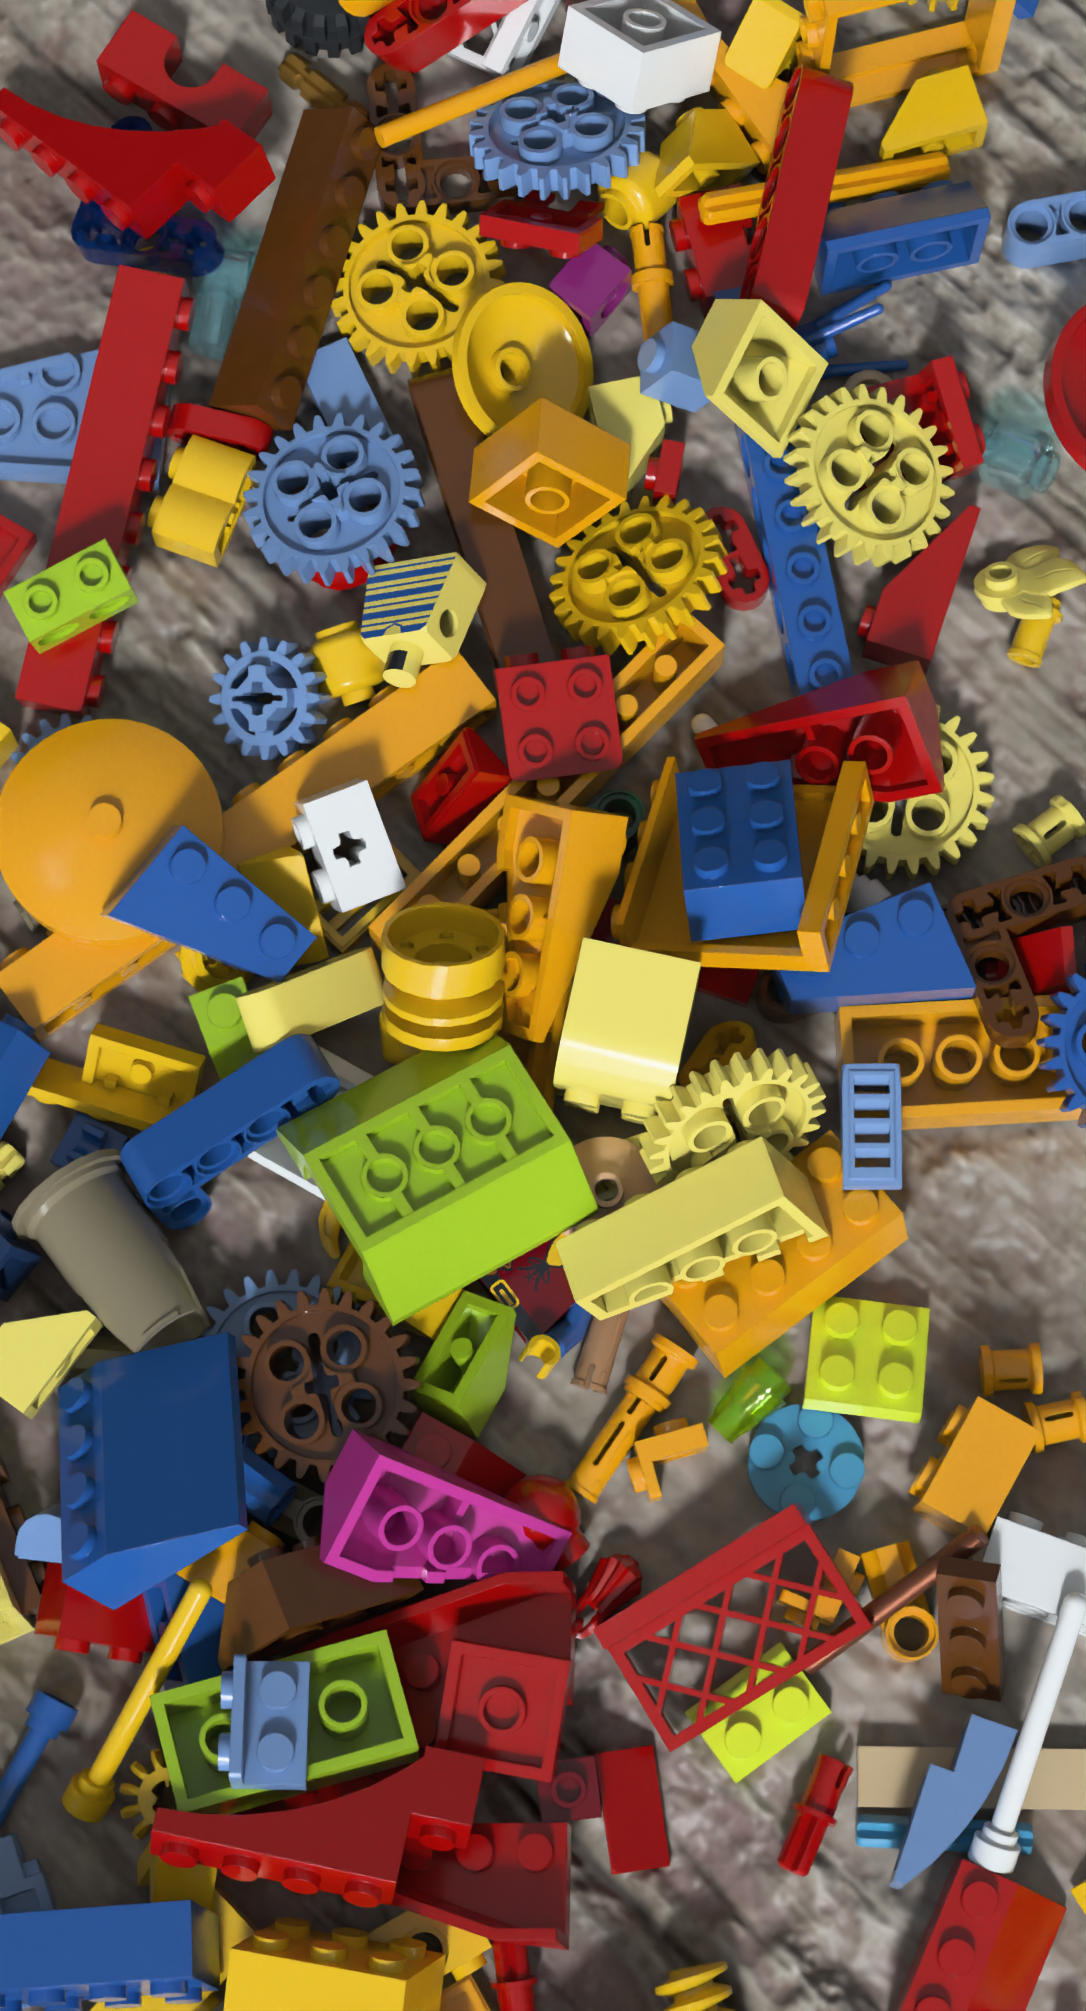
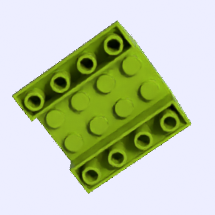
M497 1034L489 1041L470 1049L449 1052L423 1050L276 1128L277 1135L305 1180L313 1178L362 1259L363 1277L393 1326L598 1214L599 1211L570 1138L511 1045Z

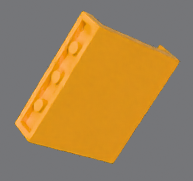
M667 757L660 780L655 779L652 783L650 793L651 810L648 819L642 820L638 828V851L635 861L629 862L625 869V893L621 905L616 904L612 910L611 933L613 938L619 939L621 946L700 962L701 967L830 972L874 805L866 761H843L837 786L793 785L805 890V903L798 929L691 942L683 891L675 773H679L676 758Z

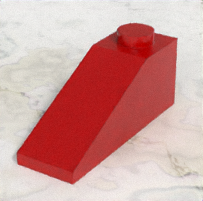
M969 505L926 549L883 588L877 607L870 604L866 605L856 635L866 638L862 657L889 666L919 660L926 677L981 508Z

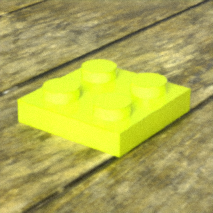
M833 1296L811 1312L802 1409L919 1423L923 1408L930 1308Z

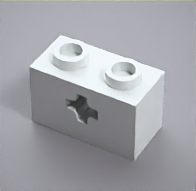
M356 778L294 802L298 816L291 818L292 827L302 850L304 851L309 848L312 850L318 870L311 872V878L322 904L331 902L333 909L343 913L406 888L367 780ZM342 833L344 837L356 839V846L349 849L351 860L333 854V849L340 845L338 834Z

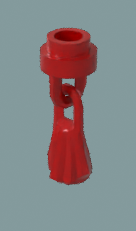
M615 1553L606 1558L600 1557L588 1586L576 1601V1618L587 1605L592 1607L597 1613L585 1627H583L585 1621L582 1618L575 1621V1638L584 1639L593 1634L592 1629L600 1625L617 1607L641 1593L643 1575L639 1562L629 1554L621 1555Z

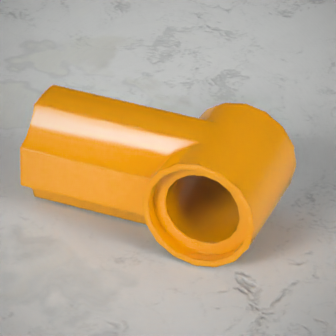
M909 1540L877 1548L859 1555L872 1600L916 1568ZM924 1592L879 1625L881 1629V1644L885 1652L893 1659L901 1662H915L929 1655L936 1647L939 1637L938 1625L930 1614ZM902 1618L916 1620L924 1630L925 1638L922 1646L917 1651L902 1649L894 1638L895 1625Z

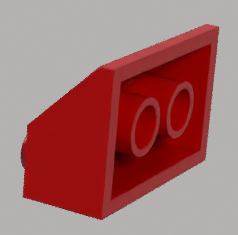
M955 1858L892 2011H1026L1067 1908L965 1859Z

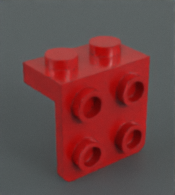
M952 355L932 360L918 374L866 387L868 394L881 386L885 387L887 403L900 395L905 396V413L910 414L916 409L921 408L923 412L918 423L921 428L925 429L934 425L937 427L935 435L930 439L932 445H943L948 448L945 454L938 457L939 464L949 466L954 470V473L942 479V483L966 477L984 463L982 457L986 450L984 435L979 424L976 422L972 423L966 403L970 398L968 381L964 372L961 369H956ZM861 433L862 438H863L864 441L866 442L865 437H864L863 434ZM893 443L891 444L889 448L890 450L887 452V454L883 458L879 459L878 461L872 464L874 466V470L881 462L886 460L892 453V451L894 450ZM864 482V484L859 488V491H860V492H861L862 490H864V489L867 488V486L865 485V482Z
M594 645L560 649L562 660L539 663L538 652L504 657L505 668L493 670L496 693H498L508 771L513 780L525 782L614 770L621 765L623 756L609 654L595 656Z

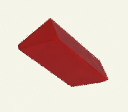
M465 727L410 797L424 842L449 845L512 781L508 768L473 728Z
M653 1745L594 1753L611 1875L670 1866Z

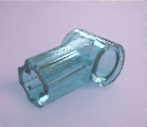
M204 246L198 248L193 268L196 311L188 344L192 353L200 354L207 359H224L255 263L256 253L254 251Z

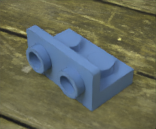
M234 1654L233 1671H222L221 1709H231V1733H219L218 1771H229L232 1789L307 1790L310 1662L248 1661L247 1654Z

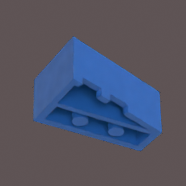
M184 825L171 827L99 914L274 982L282 981L317 938Z

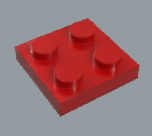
M459 1638L453 1639L451 1641L435 1747L486 1758L484 1771L552 1783L556 1776L574 1659Z

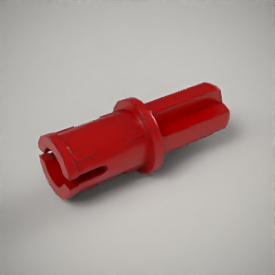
M824 1754L817 1755L805 1791H803L800 1801L793 1802L791 1807L796 1811V1815L777 1858L778 1865L785 1871L803 1877L809 1873L827 1827L836 1826L837 1820L833 1817L843 1790L854 1770L851 1766L845 1765V1763Z
M492 1940L496 1979L490 1981L491 1989H496L499 2010L536 2011L533 1984L538 1983V1976L531 1975L527 1945Z

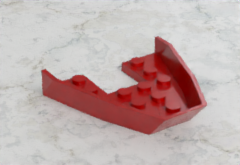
M564 1571L503 1572L332 1632L282 1658L386 1629L419 1746L420 1759L424 1756L426 1746L435 1747L451 1641L455 1638L574 1659L567 1705H574L576 1586ZM413 1763L230 1815L288 1811L331 1801L370 1787ZM567 1822L473 1823L466 1850L454 1847L450 1851H437L423 1846L418 1839L406 1837L392 1905L494 1941L569 1950L572 1826Z

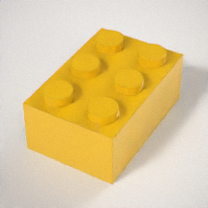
M294 1917L277 1918L275 1923L263 1930L254 1931L252 1936L230 1948L223 2011H440L446 1954L427 1951V1944L417 1939L394 1938L390 1940L389 1944L368 1940L369 1933L361 1929L342 1927L332 1930V1933L312 1930L311 1922L305 1919Z

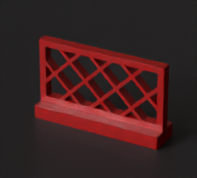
M800 1502L793 1503L592 1629L603 1649L609 1650L669 1752L679 1748L874 1626L811 1525L812 1521ZM806 1541L818 1561L813 1586L780 1578L785 1553ZM775 1560L772 1576L755 1572ZM824 1572L836 1591L821 1588ZM746 1577L770 1583L763 1617L730 1609L735 1584ZM778 1585L811 1593L804 1627L771 1619ZM725 1591L722 1607L706 1603ZM819 1595L843 1601L856 1623L837 1635L813 1630L812 1624ZM695 1609L720 1614L712 1648L680 1640L685 1615ZM728 1617L761 1625L753 1658L720 1650ZM675 1622L671 1638L656 1634ZM768 1627L802 1635L797 1659L786 1667L761 1661ZM810 1637L826 1641L806 1654ZM645 1640L668 1645L669 1650L662 1679L640 1674L627 1651ZM678 1648L710 1656L703 1690L670 1682ZM718 1658L751 1666L746 1692L736 1698L711 1692ZM759 1668L776 1672L756 1685ZM646 1684L660 1687L657 1702ZM668 1690L701 1698L696 1722L678 1734L675 1733L663 1713ZM709 1700L725 1704L705 1716Z

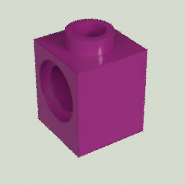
M596 243L583 252L581 256L570 259L549 283L547 290L557 295L567 304L582 325L586 336L591 339L630 293L632 269L629 268L626 258L615 248L609 245L601 247Z

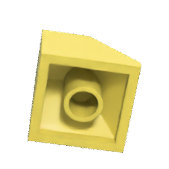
M715 299L691 346L704 394L773 458H782L790 442L788 436L796 430L799 424L797 419L804 414L829 363L762 299Z

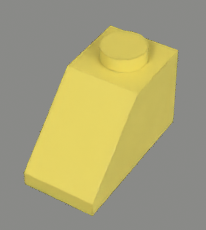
M640 376L588 387L587 409L591 423L631 445L627 499L647 470L649 457H655L661 449L665 434V424L673 423L671 404L640 394Z
M87 1310L3 1323L0 1327V1397L32 1420L103 1327V1324Z

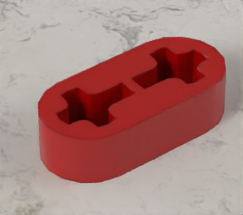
M177 403L173 405L166 435L173 441L186 446L194 434L255 456L256 461H261L258 455L260 452L268 453L274 431L268 424L255 418L195 404Z
M723 506L711 508L705 512L709 520L712 519L715 525L720 524L724 531L734 530L731 533L730 539L732 552L722 558L728 571L726 574L716 577L722 587L721 592L718 593L725 604L734 610H753L761 605L767 597L770 580L768 569L740 513L732 508ZM739 564L746 579L756 577L757 580L753 585V593L746 594L741 587L731 588L735 582L734 565Z

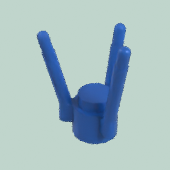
M883 281L812 322L795 327L793 330L829 363V359L838 356L833 336L881 314L884 306L877 303L866 309L851 313L888 292L892 288V284L890 281ZM906 360L828 364L820 381L830 377L852 376L863 370H876L882 373L904 371L908 369L909 364Z

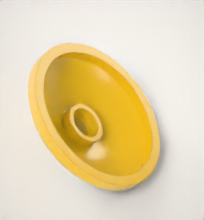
M512 282L499 285L480 294L467 307L458 323L452 346V371L455 387L468 416L487 437H490L541 397L583 419L588 408V387L593 386L594 379L591 349L587 336L576 315L557 295L531 283ZM500 366L503 369L504 377H502Z

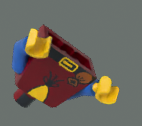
M562 1233L477 1280L493 1301L514 1308L516 1312L514 1330L526 1344L518 1360L522 1362L529 1355L540 1358L544 1366L536 1377L541 1380L549 1375L560 1358L585 1337L592 1318V1314L575 1303L555 1244L556 1241L565 1237Z

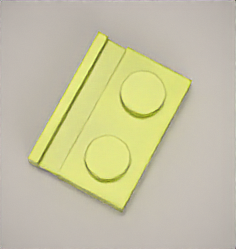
M781 1641L765 1652L761 1658V1661L785 1667L794 1662ZM746 1666L713 1692L734 1698L746 1692L751 1666ZM759 1668L756 1685L776 1672ZM801 1671L700 1735L736 1784L832 1712ZM709 1700L705 1716L725 1704ZM700 1701L684 1712L692 1724L696 1722Z

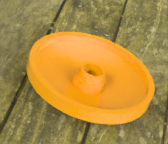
M97 719L68 726L53 733L34 746L18 762L3 786L0 794V871L10 891L23 909L38 923L62 937L81 943L102 946L124 945L149 939L153 936L99 914L172 826L184 825L222 857L225 829L223 811L216 788L207 770L194 753L182 742L156 727L125 719Z

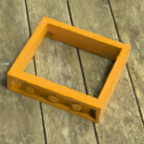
M803 0L806 14L799 17L802 41L795 44L798 66L802 64L852 82L854 89L850 108L908 94L916 79L921 78L926 72L941 66H948L954 69L968 65L972 77L996 72L999 70L1016 0H969L965 20L962 22L833 53L838 18L909 0ZM797 67L792 68V75Z

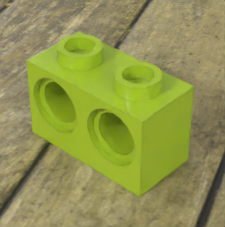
M106 539L93 544L3 592L27 639L39 654L140 602Z

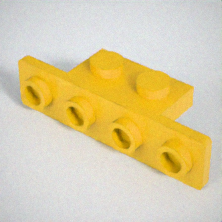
M97 1023L90 1033L84 1068L47 1058L27 1095L45 1104H58L87 1113L97 1120L113 1121L144 1131L199 1095L206 1056Z

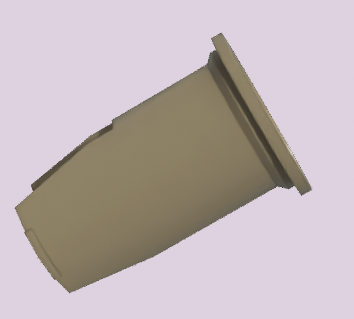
M114 1148L98 1150L75 1159L54 1172L32 1190L17 1208L11 1221L13 1232L17 1238L27 1242L38 1241L82 1303L87 1304L101 1323L133 1354L198 1339L211 1326L182 1265L168 1247V1239L125 1181L127 1171L120 1160L121 1151Z

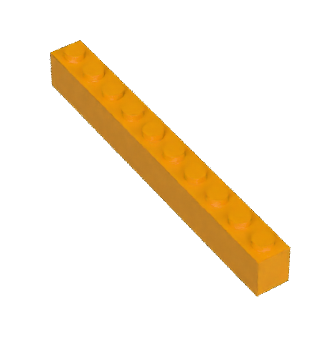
M459 652L451 661L420 666L416 684L413 687H399L397 689L396 686L391 685L381 690L371 699L368 704L370 709L353 721L346 717L336 722L324 733L323 739L325 741L308 753L305 750H299L291 754L278 766L277 771L279 773L262 786L255 782L237 793L231 801L233 806L223 813L225 839L222 858L237 870L236 863L287 845L303 855L311 848L303 851L294 833L291 818L298 816L294 802L359 778L368 781L376 803L442 756L465 727L473 728L476 731L497 716L496 699ZM48 929L46 932L48 938L29 950L28 947H22L11 953L1 962L0 989L24 1022L36 1030L34 1035L41 1042L172 949L176 944L153 936L149 939L124 945H91L62 937Z

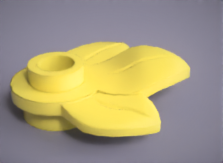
M1035 545L1014 552L1005 562H995L982 569L975 576L973 585L975 595L981 600V604L990 611L1008 612L1010 616L1020 619H1049L1053 614L1050 597L1086 583V574L1073 561L1059 557L1058 547Z

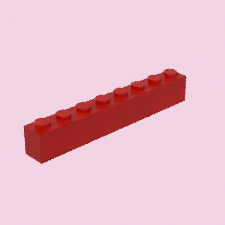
M119 264L46 569L106 539L131 583L132 567H127L126 562L130 546H139L144 531L145 514L140 513L139 508L143 491L152 492L157 476L158 460L152 459L156 437L164 439L169 426L171 407L164 405L169 384L177 385L181 376L184 354L177 351L182 330L187 332L191 330L195 317L196 299L190 298L191 293L184 278ZM114 616L41 654L28 641L15 695L18 702L23 707L58 715L68 713L69 717L80 720L85 715L90 716L92 707L99 709L103 702L107 682L106 676L100 675L104 654H113L119 635V621H114Z

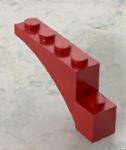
M5 87L0 90V137L15 151H19L23 147L30 152L34 162L48 176L53 178L56 174H59L63 177L68 187L81 201L89 204L93 200L99 204L105 216L118 229L124 231L129 227L145 240H148L189 200L202 212L208 213L210 210H213L230 223L276 179L262 145L225 118L216 126L173 131L120 130L93 126L60 117L30 104Z
M426 1746L422 1758L370 1787L331 1801L288 1811L230 1815L199 1814L157 1807L151 1830L150 1854L160 1856L163 1862L178 1868H193L196 1864L221 1869L224 1875L239 1881H254L257 1877L282 1882L286 1889L300 1894H315L320 1890L343 1895L347 1902L360 1907H376L379 1903L392 1906L406 1837L418 1839L423 1846L437 1851H450L454 1847L467 1849L486 1758Z

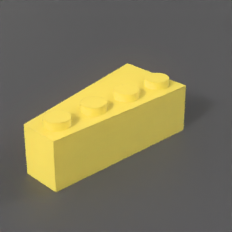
M760 1136L755 1140H745L736 1143L728 1149L725 1155L704 1166L691 1167L682 1171L676 1176L675 1181L651 1193H642L631 1197L622 1208L601 1219H592L579 1224L571 1234L556 1241L555 1244L575 1303L601 1321L673 1294V1282L683 1279L688 1282L701 1280L706 1282L725 1275L723 1268L726 1262L756 1254L760 1262L781 1254L778 1245L780 1242L805 1233L808 1242L811 1243L827 1237L829 1234L807 1176Z

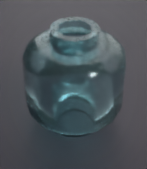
M1016 418L1005 419L994 429L987 428L983 431L986 450L982 454L984 463L978 467V475L984 484L1019 500L1031 498L1035 493L1043 494L1048 490L1057 475L1061 462V456L1056 452V443L1048 432Z

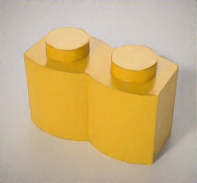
M194 434L185 448L178 447L173 454L168 470V477L173 479V482L164 497L156 496L148 514L147 526L152 528L151 532L155 545L218 568L228 549L238 518L247 504L243 497V492L253 489L248 473L249 471L258 470L255 456Z

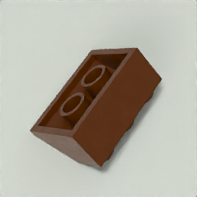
M321 1534L297 1543L292 1547L293 1552L283 1554L281 1547L275 1546L256 1553L246 1560L249 1569L228 1582L217 1659L221 1671L233 1668L234 1654H247L248 1661H259L299 1649L327 1634L381 1616L424 1590L419 1578H393V1582H372L325 1564L319 1558Z

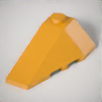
M506 794L497 845V870L507 872V902L498 904V919L501 924H506L508 929V952L505 954V966L502 980L505 984L502 1032L532 1042H544L576 971L583 937L591 938L619 876L621 859L626 848L628 817L593 808Z

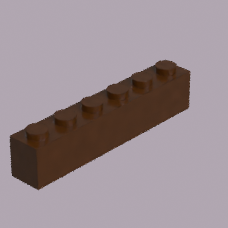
M353 106L303 110L208 405L213 409L258 419L268 424L273 430H292L381 149L374 133V128L377 126Z

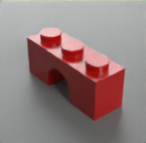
M134 10L130 12L96 60L104 91L115 101L123 105H129L132 102L144 109L151 120L166 131L216 126L225 118L255 140L273 114L269 90L224 63L213 78L204 85L184 87L173 82L171 78L183 62L178 36Z

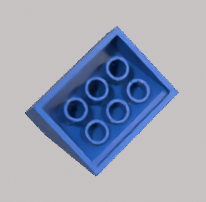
M224 1332L103 1360L58 1388L63 1583L110 1609L116 1610L248 1530L235 1336L229 1332Z

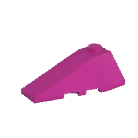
M352 1429L325 1482L319 1558L325 1564L372 1582H393V1578H420L425 1583H444L445 1579L480 1581L503 1572L553 1571L572 1532L551 1524L519 1505L403 1449ZM523 1526L555 1538V1541L545 1551L538 1549L534 1542L526 1537Z

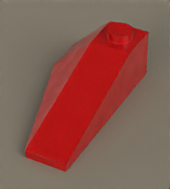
M919 660L862 672L697 733L694 738L706 769L790 760L793 785L837 786L843 761H866L874 801L894 802L943 792L945 787L937 707Z

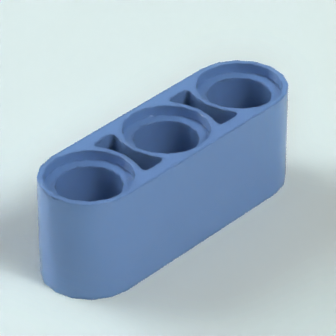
M1086 190L1029 200L1013 208L1008 217L1001 241V250L1005 259L1013 266L1021 269H1031L1085 259L1086 231L1076 229L1070 221L1075 219L1086 221ZM1030 229L1035 231L1041 239L1028 241L1020 237L1017 231Z

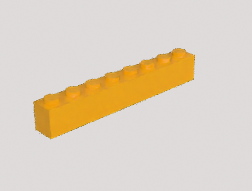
M692 615L696 625L690 627L680 622L675 626L677 636L675 640L672 641L663 633L657 636L655 649L650 650L646 645L613 679L623 756L621 765L617 769L525 782L513 780L368 926L371 943L381 951V935L385 923L397 912L418 904L452 902L464 903L483 909L507 885V872L497 870V845L506 794L584 807L722 666L725 644Z

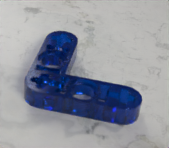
M140 116L124 117L111 126L113 129L154 131L151 124ZM93 200L89 204L83 201L80 202L71 227L72 239L80 253L87 261L95 264L117 267L121 264L148 271L198 277L205 276L216 270L222 263L225 254L223 243L215 228L209 222L179 216H172L156 231V233L160 234V239L154 247L146 251L136 250L135 245L141 236L129 227L124 231L118 229L105 216L101 206ZM103 229H106L109 234L102 233ZM91 236L95 237L94 241L90 240ZM201 242H205L206 246H200ZM187 249L194 250L193 254H189Z

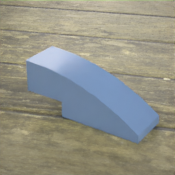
M971 1714L964 1723L950 1770L931 1763L924 1770L888 1886L900 1890L928 1868L964 1831L985 1802L999 1777L1014 1742L1017 1729Z

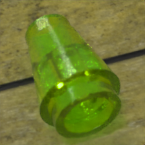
M759 1356L750 1366L744 1363L715 1407L714 1412L707 1418V1421L732 1444L739 1436L744 1435L787 1403L784 1398L793 1388Z

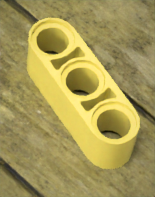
M370 946L333 957L285 976L281 982H270L242 993L235 998L253 1052L259 1053L269 1050L290 1036L297 1034L310 1035L383 1005V980L372 947Z

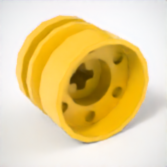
M433 902L418 904L399 911L385 923L381 935L382 970L385 974L382 986V997L384 999L382 1021L390 1035L401 1043L415 1048L449 1052L470 1049L485 1043L502 1029L505 1005L503 1002L505 984L502 980L505 966V930L499 919L484 909L464 903Z

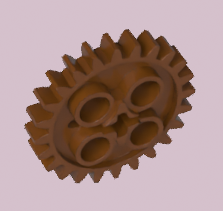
M322 1288L318 1304L313 1303L307 1291H299L297 1293L298 1309L293 1310L284 1300H278L275 1302L279 1319L274 1321L264 1315L256 1317L258 1325L264 1332L261 1337L242 1335V1341L252 1349L250 1357H237V1366L246 1370L245 1378L238 1379L239 1390L245 1391L246 1398L240 1401V1413L249 1412L252 1419L244 1425L241 1431L242 1435L260 1432L263 1436L254 1451L257 1455H263L274 1448L278 1451L274 1463L275 1469L282 1470L292 1460H296V1478L306 1479L313 1465H317L321 1482H326L352 1429L393 1446L395 1445L389 1438L392 1432L410 1435L411 1429L400 1418L403 1412H420L421 1407L406 1399L407 1391L422 1388L424 1382L407 1378L406 1370L415 1367L421 1360L420 1357L402 1356L400 1350L412 1339L410 1334L392 1337L389 1332L394 1326L388 1317L385 1316L379 1321L374 1319L378 1307L377 1301L370 1299L360 1310H356V1292L347 1290L339 1305H336L331 1288ZM346 1331L353 1332L361 1342L359 1357L349 1365H344L336 1359L333 1348L336 1338ZM313 1333H317L320 1338L322 1364L326 1375L337 1376L339 1379V1386L331 1389L330 1393L335 1411L343 1427V1434L339 1437L333 1433L331 1407L327 1395L315 1393L313 1383L322 1380V1372L309 1340L310 1335ZM295 1347L304 1358V1367L302 1373L297 1378L289 1381L280 1375L277 1369V1360L284 1349ZM361 1388L368 1390L376 1400L375 1413L365 1423L356 1421L348 1409L350 1397ZM303 1404L310 1405L319 1416L317 1431L308 1438L300 1437L292 1427L293 1413Z

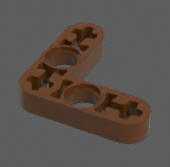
M382 64L370 73L367 79V96L370 121L373 124L379 126L418 110L415 81L410 71L395 70L387 64ZM396 83L399 113L393 112L388 114L387 96L385 94V84ZM421 133L411 137L412 142L404 151L391 152L381 147L375 165L378 199L381 208L394 218H396L398 203L403 204L408 215L415 214L420 200L425 201L429 215H434L438 207L445 203L451 215L459 214L462 211L467 213L486 211L503 199L519 202L526 197V195L524 197L518 196L517 185L514 189L500 190L498 179L486 181L488 192L480 193L479 173L484 171L483 169H475L474 158L471 155L423 160ZM405 168L406 182L409 189L408 199L398 200L397 194L394 192L396 190L394 169ZM461 174L470 180L472 186L466 194L452 197L445 194L441 189V183L449 175Z
M1086 857L1070 858L964 891L954 896L948 904L946 919L977 986L972 998L986 1033L1000 1047L1015 1049L1030 1043L1036 1035L1039 1020L1038 1005L1011 939L1086 915V894L1082 895L1078 888H1071L1073 878L1080 877L1082 883L1086 884ZM1050 884L1054 885L1055 895L1060 893L1058 905L1053 904L1052 889L1049 886ZM1019 892H1031L1039 896L1043 906L1033 914H1021L1011 906L1010 900ZM995 901L1000 902V913L1004 920L1003 922L998 921V911L993 913ZM972 911L975 918H982L981 927L972 929L969 922H962L963 913ZM993 957L1000 959L1006 964L1008 973L1000 980L988 981L978 975L975 966L979 961ZM1008 993V1003L1015 1017L1023 1016L1020 1028L1013 1029L1008 1021L1001 1022L1003 1004L1000 998Z

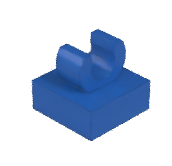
M77 1111L50 1162L61 1169L75 1159L98 1150L114 1148L121 1151L130 1139L111 1127Z

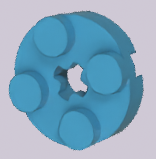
M793 1404L775 1411L758 1427L748 1449L747 1475L755 1495L771 1512L777 1514L793 1503L800 1502L811 1521L817 1522L837 1514L855 1496L865 1474L864 1451L856 1431L840 1414L802 1409L803 1404ZM803 1447L807 1453L814 1450L817 1451L821 1457V1460L816 1464L819 1475L811 1479L805 1472L795 1475L790 1469V1465L796 1460L793 1450Z

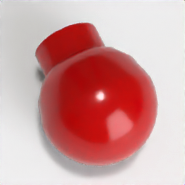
M545 1474L530 1475L514 1483L503 1498L519 1505L533 1515L572 1532L553 1571H561L577 1561L590 1547V1542L579 1529L581 1508L574 1491L564 1481ZM523 1526L526 1537L531 1539L538 1549L545 1551L555 1541V1538Z

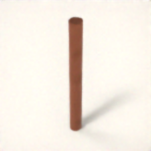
M973 1524L864 1606L863 1609L874 1626L804 1670L808 1674L814 1675L936 1583V1571L940 1556L969 1559L988 1545L989 1539L980 1526ZM851 1616L829 1634L837 1635L856 1622ZM819 1640L807 1649L806 1654L826 1641Z

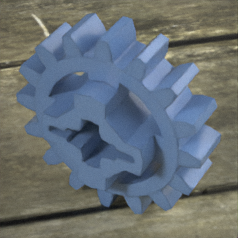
M261 637L259 644L253 641H244L240 643L242 656L239 654H226L223 657L229 668L228 673H214L212 679L222 685L221 693L209 696V702L222 706V713L213 719L214 725H228L230 727L224 741L227 744L242 743L241 754L244 756H258L260 754L262 760H279L280 754L290 756L299 751L298 742L301 744H313L317 740L310 729L312 724H326L328 720L323 714L318 712L319 704L330 702L331 695L319 693L317 686L327 678L325 672H311L310 667L313 665L316 656L313 653L301 652L297 654L299 643L295 641L282 640L279 643L278 638ZM268 694L283 697L281 701H272V704L257 701L258 697L268 696Z

